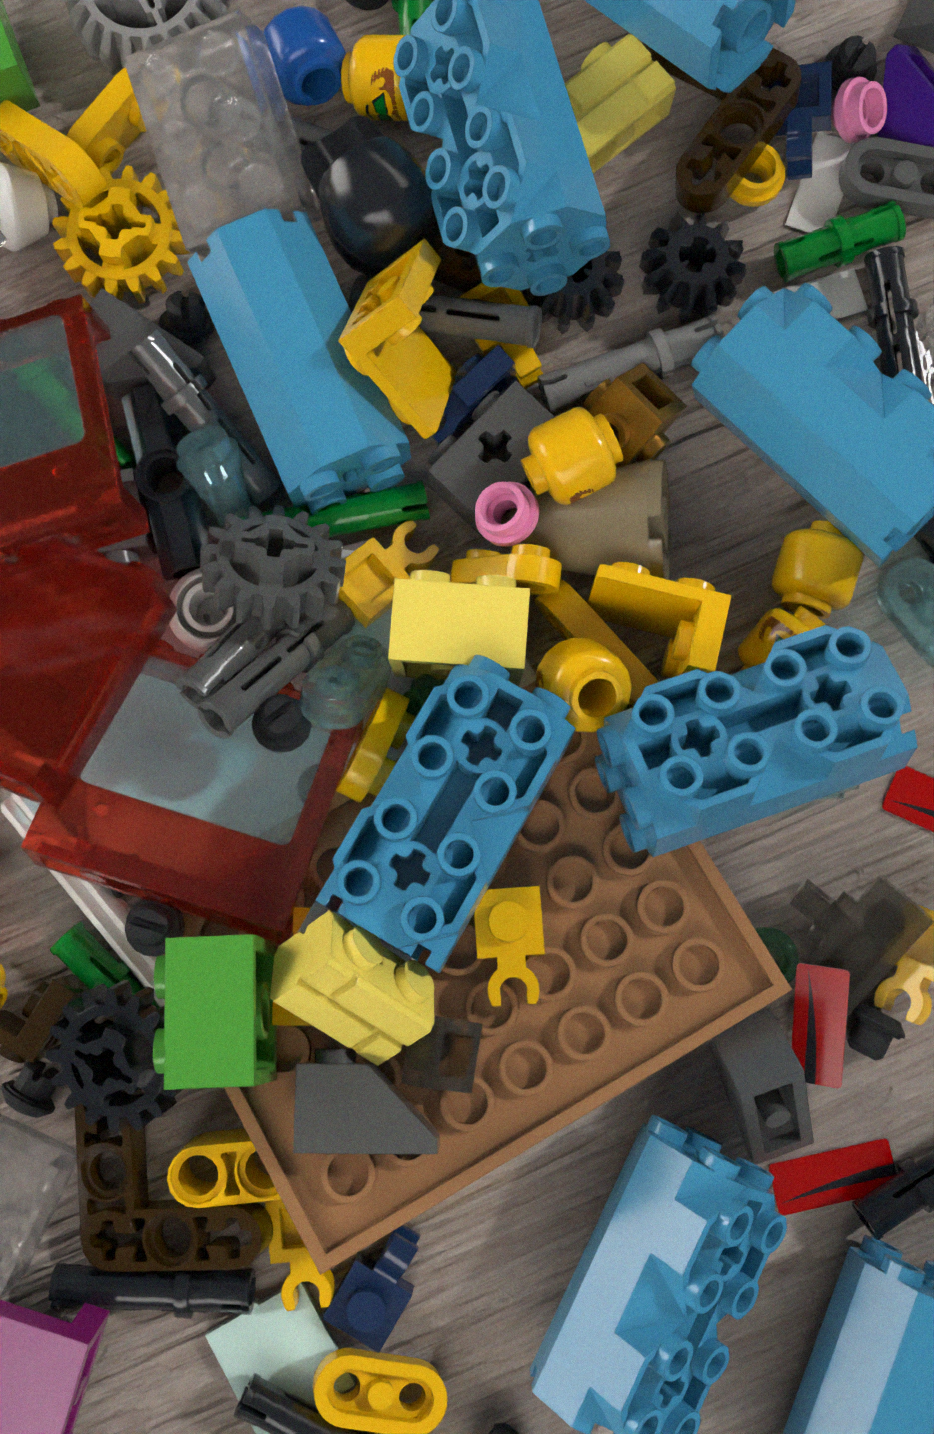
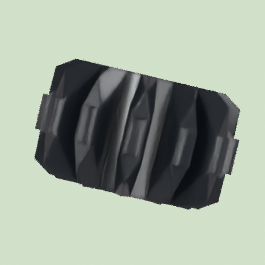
M704 210L696 215L693 225H689L677 213L675 217L671 218L668 230L657 227L650 235L648 242L650 249L642 253L639 263L641 271L647 274L641 286L643 295H660L656 304L658 314L667 311L671 306L679 308L678 319L681 324L689 320L693 309L702 318H706L709 315H715L717 305L725 308L730 306L737 295L735 286L742 283L746 274V265L738 261L744 250L742 246L743 240H725L729 231L727 220L718 224L714 229L706 226L707 218ZM688 264L697 266V271L688 270Z
M606 251L604 254L591 259L573 275L568 276L566 285L555 293L536 296L528 288L522 290V295L528 305H538L541 308L542 323L547 322L553 316L558 318L557 326L561 334L568 331L571 320H576L580 327L588 332L589 329L593 328L595 315L608 318L613 313L615 302L612 297H617L622 293L624 278H622L621 274L617 273L622 262L620 251Z

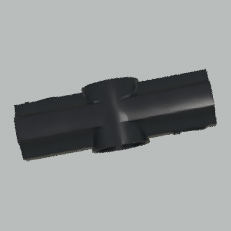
M150 383L132 388V391L122 396L121 399L137 464L135 468V481L145 498L162 575L167 581L179 580L189 572L200 568L201 545L208 544V530L210 527L203 501L204 484L195 468L186 425L180 421L175 413L168 415L161 406L164 400ZM170 472L183 473L184 479L176 491L170 494L158 493L157 486L164 475Z

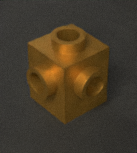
M644 363L617 376L613 382L609 379L604 380L591 392L582 405L593 417L602 413L609 422L623 455V461L615 464L616 468L648 459L655 460L671 442L664 433L688 407Z

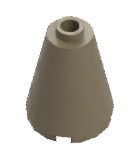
M648 459L616 468V478L611 484L569 505L557 503L548 491L538 496L535 492H532L539 504V519L533 532L518 544H533L550 549V558L561 562L562 570L595 576L600 564L612 566L615 562H630L647 568L651 576L669 580L671 529H668L667 509H670V493L666 460ZM517 508L507 510L502 516L501 524L509 522L516 514ZM501 546V548H502V549H503V548H510V549H511L512 546H506V547Z

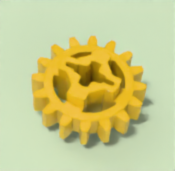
M126 165L121 179H113L107 167H102L100 172L106 181L107 188L83 208H79L64 197H61L60 201L69 215L68 217L53 218L52 225L61 237L53 243V246L62 261L65 262L63 267L74 283L82 281L81 284L89 296L95 298L102 288L122 301L124 292H132L137 302L142 304L145 303V288L152 285L157 291L164 294L168 290L162 277L167 272L178 276L183 274L184 270L176 254L184 255L191 253L192 247L186 234H184V232L191 229L184 210L179 209L181 205L173 189L163 190L156 174L150 172L139 182L133 167ZM143 206L152 210L160 218L161 223H155L152 215L143 214ZM85 248H91L95 255L101 257L103 261L102 266L97 265L87 257Z

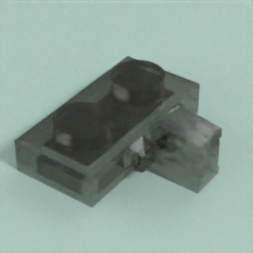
M881 874L857 900L845 890L834 900L811 880L807 879L794 893L790 901L793 907L814 923L805 935L816 946L801 963L844 969L850 973L847 1016L934 923L931 915Z

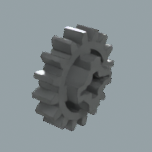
M279 505L275 506L272 515L263 516L256 506L249 507L248 519L241 520L239 517L229 513L225 515V530L210 527L208 530V544L201 545L200 572L202 573L204 593H215L214 607L218 611L232 606L236 607V622L240 624L245 623L254 615L261 617L263 630H271L274 620L284 618L291 629L298 628L300 614L305 613L309 617L319 620L323 615L324 604L336 605L338 602L339 589L343 587L346 560L341 559L343 548L341 540H328L330 527L326 523L312 528L308 526L309 513L304 511L297 514L293 519L285 517L283 506Z

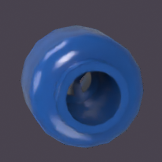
M302 5L285 9L274 16L264 28L260 40L261 59L280 95L294 105L303 106L319 105L332 99L342 86L341 68L346 51L328 17L314 7Z

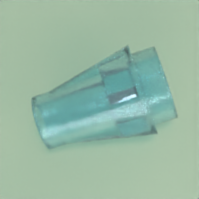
M220 426L203 427L186 435L176 448L180 457L177 462L178 470L214 512L220 525L225 526V515L229 513L239 517L241 520L248 519L249 507L253 505L248 496L237 440L228 436L225 429Z

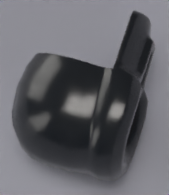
M362 115L351 117L331 134L308 144L301 154V162L320 200V209L326 233L334 249L351 269L364 275L375 277L424 238L431 247L433 246L439 234V226L431 200L432 189L427 185L425 170L411 152L392 137L384 136L368 117Z

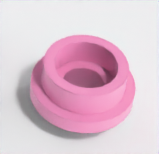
M864 77L849 78L844 81L837 92L831 108L832 122L841 138L845 142L853 144L869 138L871 134L878 133L886 120L887 98L883 87L876 81L869 82Z
M509 481L491 484L482 491L475 505V522L478 531L486 540L497 546H513L524 541L533 532L539 519V504L536 497L526 486L518 482ZM511 508H517L514 517L509 522L501 524L503 514Z

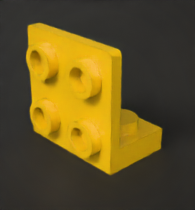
M425 238L367 282L338 342L344 347L345 354L351 365L360 374L369 376L386 395L395 415L403 423L412 425L422 438L427 439L438 430L455 381L456 370L419 327L422 321L419 311L434 292V287L431 283L441 261V258Z
M615 562L612 566L606 564L599 565L587 604L603 621L675 638L669 639L661 667V676L672 678L695 669L706 673L716 670L732 595L716 592L715 587L704 580L679 578L675 582L651 576L650 571L641 565L630 562Z

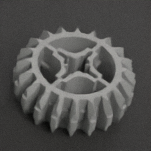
M64 0L70 15V25L76 37H80L86 53L94 61L101 60L104 68L112 76L127 66H137L142 71L148 72L149 76L159 84L163 72L172 70L175 75L183 80V65L189 61L203 68L205 59L203 48L219 50L220 36L218 31L228 29L229 15L227 8L230 7L231 1L151 0L154 2L155 7L150 8L147 0Z

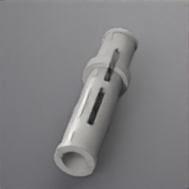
M712 314L686 326L666 332L658 328L647 332L646 339L635 342V344L618 350H612L561 370L537 376L539 390L543 402L546 404V409L553 414L556 411L585 401L591 392L604 380L609 379L613 382L617 376L641 363H644L660 380L674 376V370L690 364L700 348L715 335H719L722 339L724 338L722 327L720 324H717V317Z

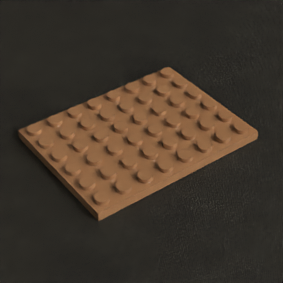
M535 681L522 689L532 694L534 688H536ZM597 731L574 732L571 743L488 889L540 886L545 955L525 957L526 967L534 973L539 983L537 1003L527 1004L524 983L517 978H509L500 987L501 1006L493 1007L488 998V983L492 974L497 970V959L477 960L475 919L473 914L440 974L425 965L431 954L424 949L418 959V962L427 969L434 982V1025L431 1032L408 1047L403 1044L399 1053L377 1066L440 1133V1149L438 1154L293 1153L296 1064L315 1062V1049L348 1048L314 1026L277 1025L276 1081L249 1087H224L320 1275L792 990L701 841L656 857H652L647 849L636 853L632 852L626 842L620 824L619 815L626 812L618 793L615 791L608 794L598 775L595 756L602 754L598 742ZM337 792L160 892L155 897L167 898L174 902L181 910L185 922L183 937L254 934L275 942L277 952L278 946L293 936L294 907L311 908L317 902L315 901L334 870L332 859L360 811L363 808L371 807L376 796L367 792L361 803H358ZM357 1053L356 1062H370Z

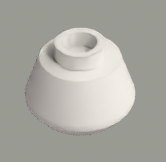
M0 162V245L11 252H16L48 235L49 223H52L53 218L58 217L57 202L54 191L41 183L37 173Z
M200 568L183 576L174 586L168 600L167 616L173 633L183 644L193 650L205 653L236 622V607L228 608L226 615H224L222 610L218 611L214 607L215 593H204ZM206 615L209 616L211 624H207Z

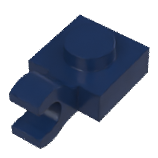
M832 61L799 65L801 69V85L798 102L775 135H787L786 160L788 162V180L812 178V133L831 130ZM775 80L774 83L771 86H769V91L775 85L783 87L781 81Z
M499 345L485 357L482 353L475 354L456 373L454 378L457 383L451 388L452 394L449 395L443 416L446 418V424L433 436L437 445L452 434L457 437L460 428L468 420L473 422L471 419L473 412L491 392L496 390L502 395L517 381L515 362Z
M402 1225L392 1231L376 1261L358 1252L336 1289L329 1307L325 1308L322 1319L379 1353L413 1295L414 1285L401 1277L418 1250L416 1244L420 1239V1234Z

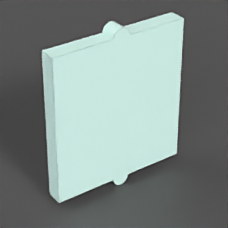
M305 1282L298 1284L299 1302L295 1310L287 1311L281 1297L282 1289L261 1301L255 1297L251 1315L237 1314L207 1331L205 1337L238 1401L245 1387L249 1388L248 1382L253 1373H256L275 1386L316 1406L313 1394L315 1371L320 1362L328 1354L338 1350L339 1347L325 1320L322 1319V1315ZM344 1373L340 1375L334 1383V1389L343 1393L355 1386L356 1379L353 1374ZM251 1424L256 1434H270Z

